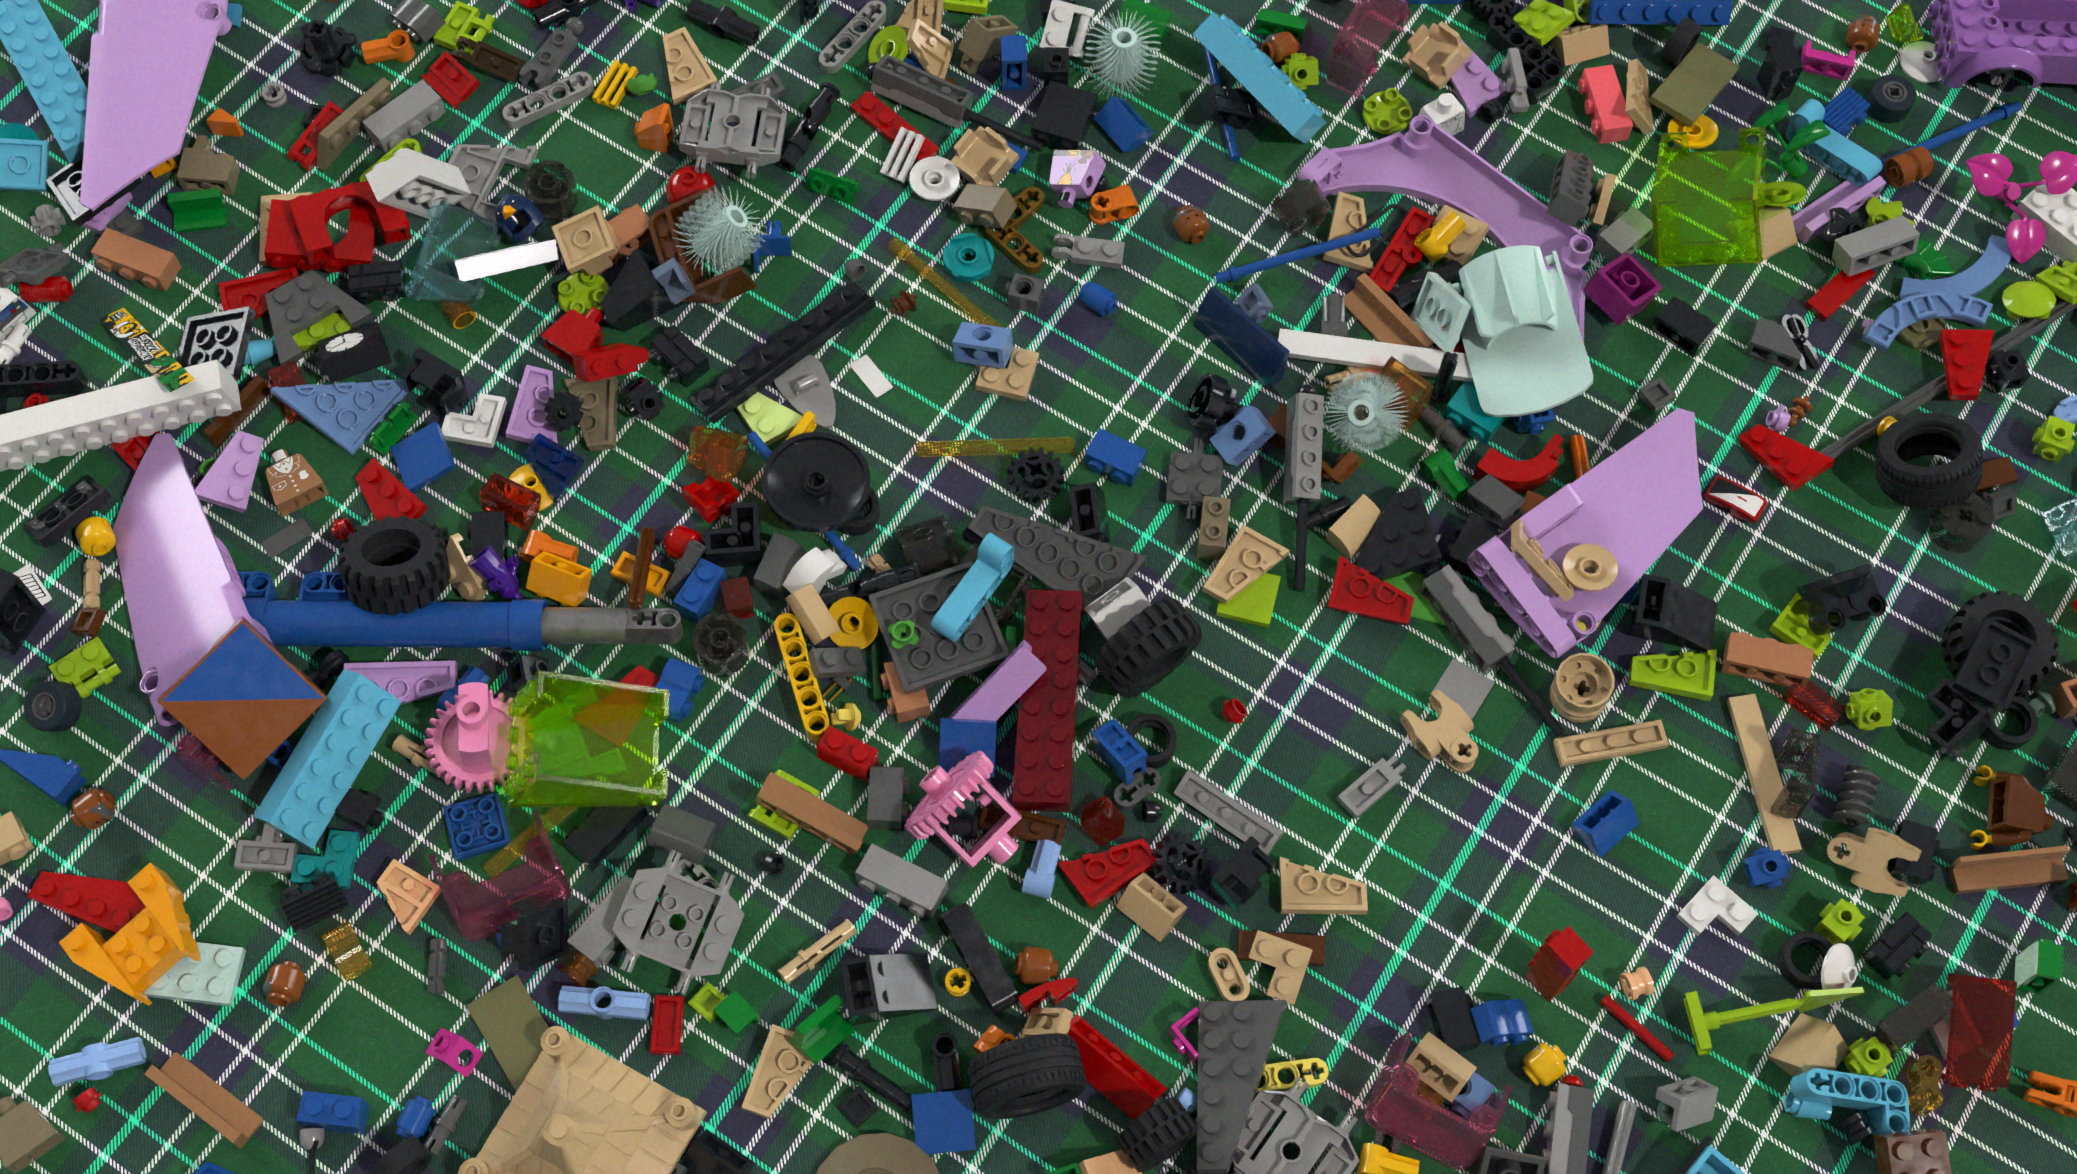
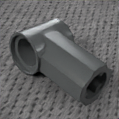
M1329 294L1323 297L1321 303L1322 321H1320L1319 334L1347 337L1345 298L1339 294Z

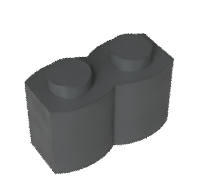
M402 0L389 13L393 19L392 25L397 30L405 31L415 42L420 40L426 43L446 23L437 10L421 0Z

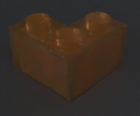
M698 425L690 434L687 463L695 464L694 466L699 469H706L705 475L713 477L715 481H732L745 467L749 440L746 435Z

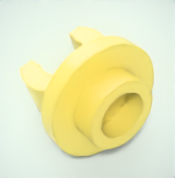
M847 703L843 709H838L837 713H831L832 725L843 724L847 731H854L861 722V712L854 703Z

